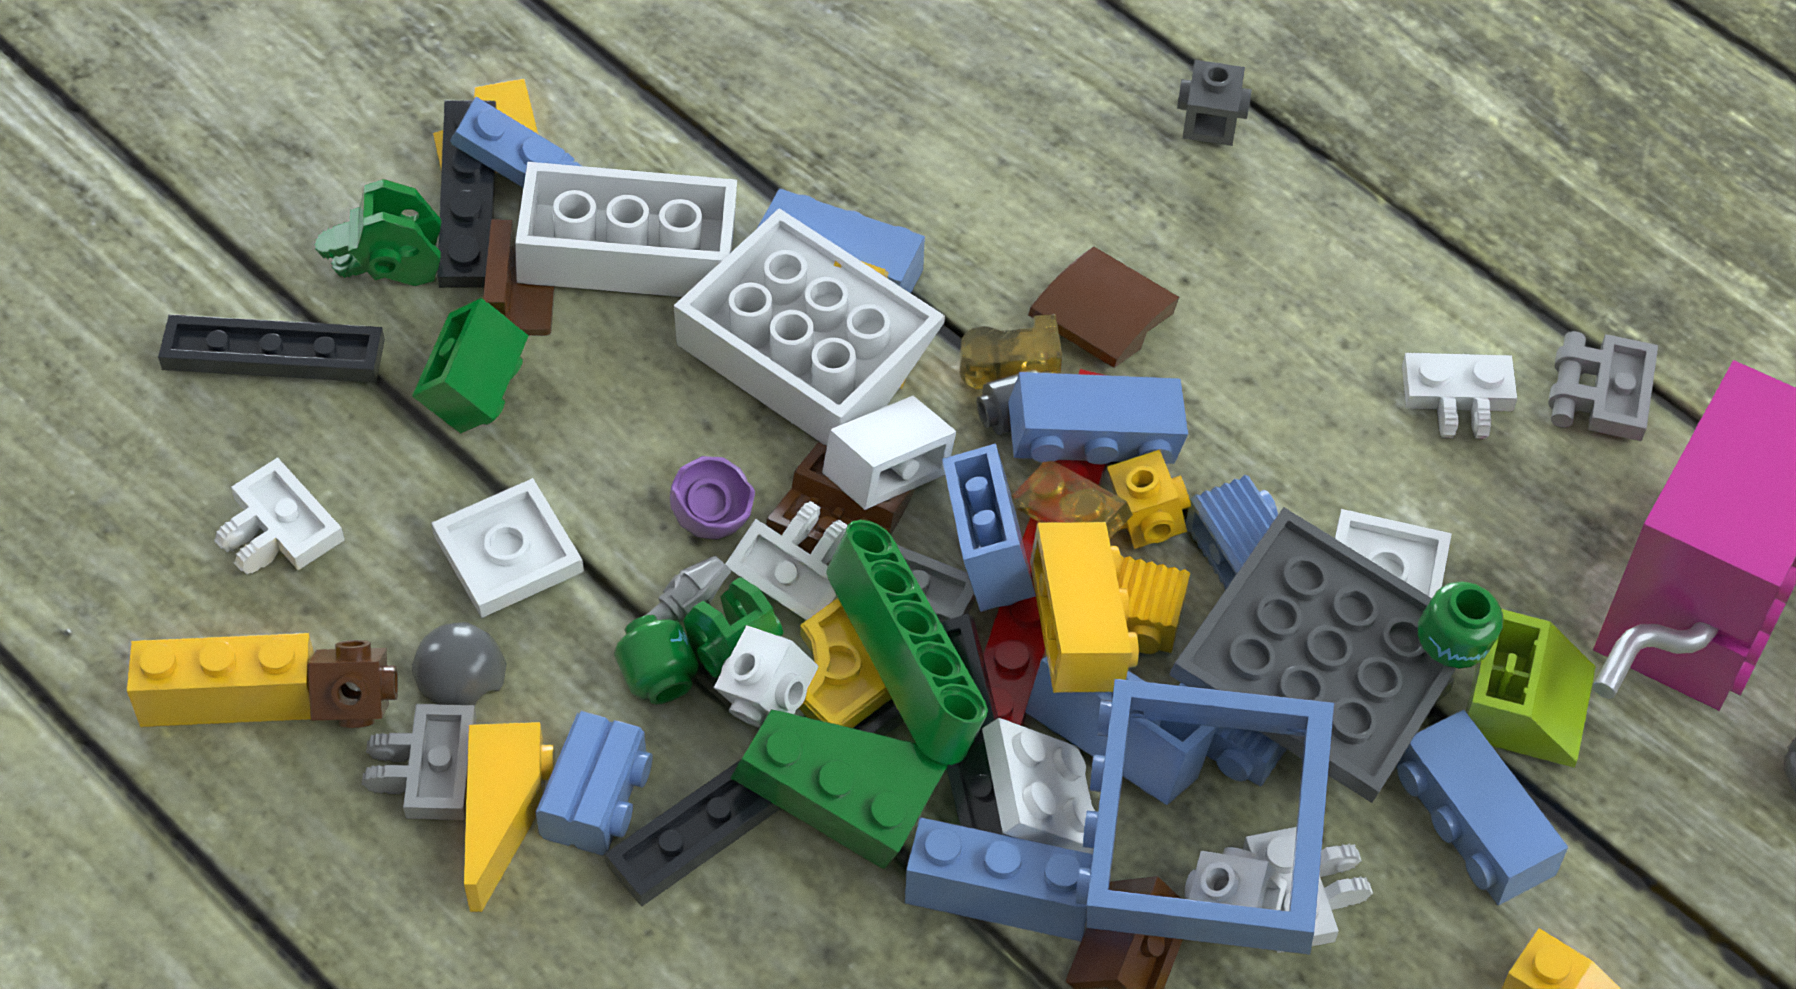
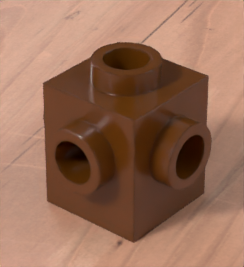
M347 640L336 643L335 649L316 650L308 662L311 721L339 720L341 727H367L375 723L374 719L383 718L389 706V700H397L398 671L396 665H387V648H371V642L366 640Z

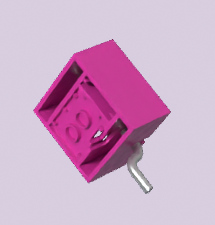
M1735 360L1732 361L1643 524L1594 645L1593 651L1608 657L1593 684L1594 691L1601 697L1614 698L1630 668L1720 711L1730 691L1741 696L1796 585V387Z

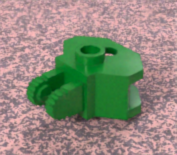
M381 179L364 185L360 205L350 209L349 221L335 225L332 229L323 230L321 234H318V238L315 239L316 243L314 246L323 259H333L331 262L333 266L331 268L340 277L350 278L352 275L357 276L368 272L374 280L387 278L412 286H419L434 281L441 258V251L436 247L441 229V218L416 188ZM414 210L418 214L406 216L402 214V211Z
M742 577L733 581L729 585L728 590L720 596L725 617L720 611L705 601H701L693 606L683 619L686 634L694 653L706 670L715 678L721 675L725 661L731 656L746 626L779 637L783 635L782 625L762 591Z

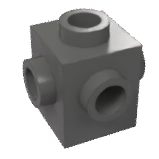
M1195 60L1192 80L1181 79L1177 109L1187 110L1183 139L1233 146L1237 118L1247 119L1252 89L1242 88L1245 67Z

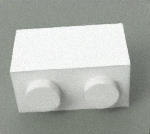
M911 396L831 429L822 473L866 510L944 476L945 470L942 459L951 456L956 431L916 397Z

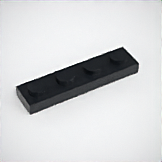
M444 100L440 195L441 229L438 243L441 258L437 270L439 288H484L491 219H494L495 170L463 152L450 142L473 102L472 100ZM484 101L497 109L496 101Z
M169 314L158 359L162 370L376 383L385 338L383 328L375 326Z
M968 613L940 623L985 700L988 712L964 759L956 764H948L947 772L960 826L1009 836L1003 834L982 731V728L998 719V714L975 621Z

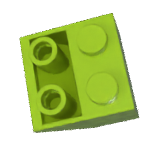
M1502 609L1503 629L1486 657L1476 664L1466 713L1491 746L1575 768L1596 666L1551 621Z

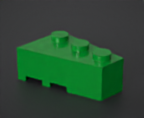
M771 709L730 778L884 870L899 853L948 764H941L923 754L916 743Z

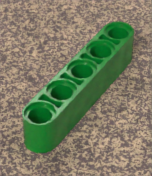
M865 520L852 521L847 525L826 571L827 578L917 746L923 754L936 762L950 765L959 763L966 756L987 716L988 708L986 702L892 536L887 530L873 522Z

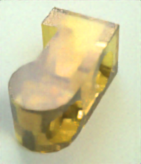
M1056 314L1034 316L1033 328L1000 331L993 327L980 326L972 328L962 338L959 373L962 380L968 386L975 389H983L984 383L1033 369L1038 373L1049 371L1050 373L1061 374L1062 351Z

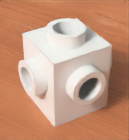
M746 626L731 656L725 661L721 675L714 688L732 703L729 709L732 715L750 725L761 727L771 709L790 714L795 713L796 709L803 703L807 694V688L819 666L793 641Z
M1227 847L1224 849L1223 854L1201 851L1196 870H1192L1188 875L1185 885V899L1280 910L1287 881L1269 861L1259 860L1256 854L1247 850Z

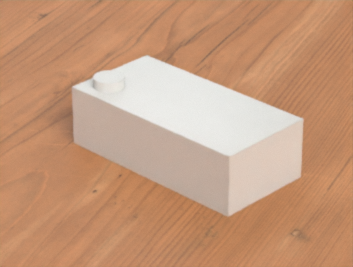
M527 162L515 242L517 283L683 297L732 252L737 180Z

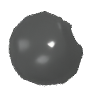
M468 622L443 624L432 630L420 642L412 663V674L420 692L432 702L439 705L475 706L478 699L490 690L499 691L504 684L507 663L498 644L487 632Z

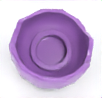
M701 456L682 466L676 474L671 485L670 506L682 528L697 538L718 540L734 534L748 520L751 515L755 490L747 482V477L742 470L723 457Z

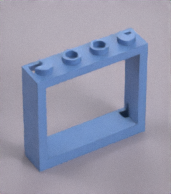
M1115 679L1112 701L1101 699L1098 716L1097 735L1108 737L1105 756L1094 754L1091 771L1090 791L1101 792L1098 812L1087 810L1084 826L1083 847L1094 848L1091 869L1079 868L1076 904L1087 905V928L1310 955L1315 930L1334 703ZM1130 717L1305 736L1289 911L1109 890Z

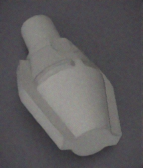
M717 556L710 557L680 570L679 574L675 575L663 590L664 594L658 598L660 603L646 615H655L657 620L671 619L680 622L686 617L693 606L701 601H705L708 604L711 603L720 586L731 573V570Z

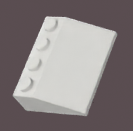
M780 208L674 305L678 346L826 446L831 429L888 405L945 322V315ZM837 261L842 267L833 266L834 262Z

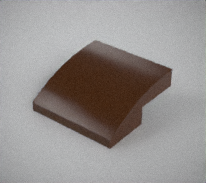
M1093 246L1072 262L1043 291L1030 307L1028 316L1115 368L1141 350L1148 331L1174 314L1180 297Z
M818 442L794 471L792 488L768 516L766 526L782 536L805 503L811 501L819 506L820 515L818 516L817 523L807 537L798 545V547L811 554L826 529L838 520L846 525L857 520L870 521L880 525L892 535L913 496L915 488L864 510L822 473L827 446Z

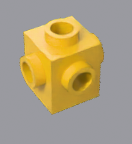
M1160 449L1107 467L1115 496L1106 500L1116 531L1127 529L1134 549L1152 543H1160L1168 540L1170 537L1187 532L1182 510L1191 507L1189 495L1181 475L1171 478Z

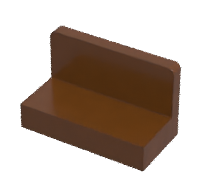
M491 219L483 299L526 334L532 336L550 335L552 331L555 286L517 283L513 220Z
M1158 876L1110 881L1109 890L1182 899ZM1086 928L1066 977V983L1073 989H1164L1183 939Z

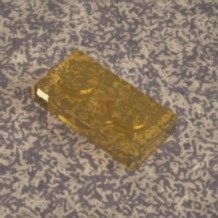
M1052 460L1043 462L1011 495L1019 511L1040 523L1106 522L1109 539L1133 515L1126 500Z

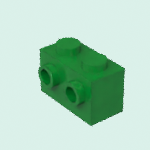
M479 298L450 312L412 397L460 434L482 424L488 425L492 423L504 408L505 400L503 396L510 380L518 373L522 366L523 358L521 353L529 335L483 298Z

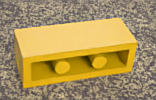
M1106 522L1037 523L1030 565L1053 693L1113 692L1115 679L1126 680L1128 669L1137 666L1139 656L1137 635L1135 632H1128L1126 624L1130 609L1128 591L1126 588H1119L1118 585L1121 569L1118 546H1110Z
M309 633L131 641L127 694L140 727L311 719L308 662L313 656L314 650Z

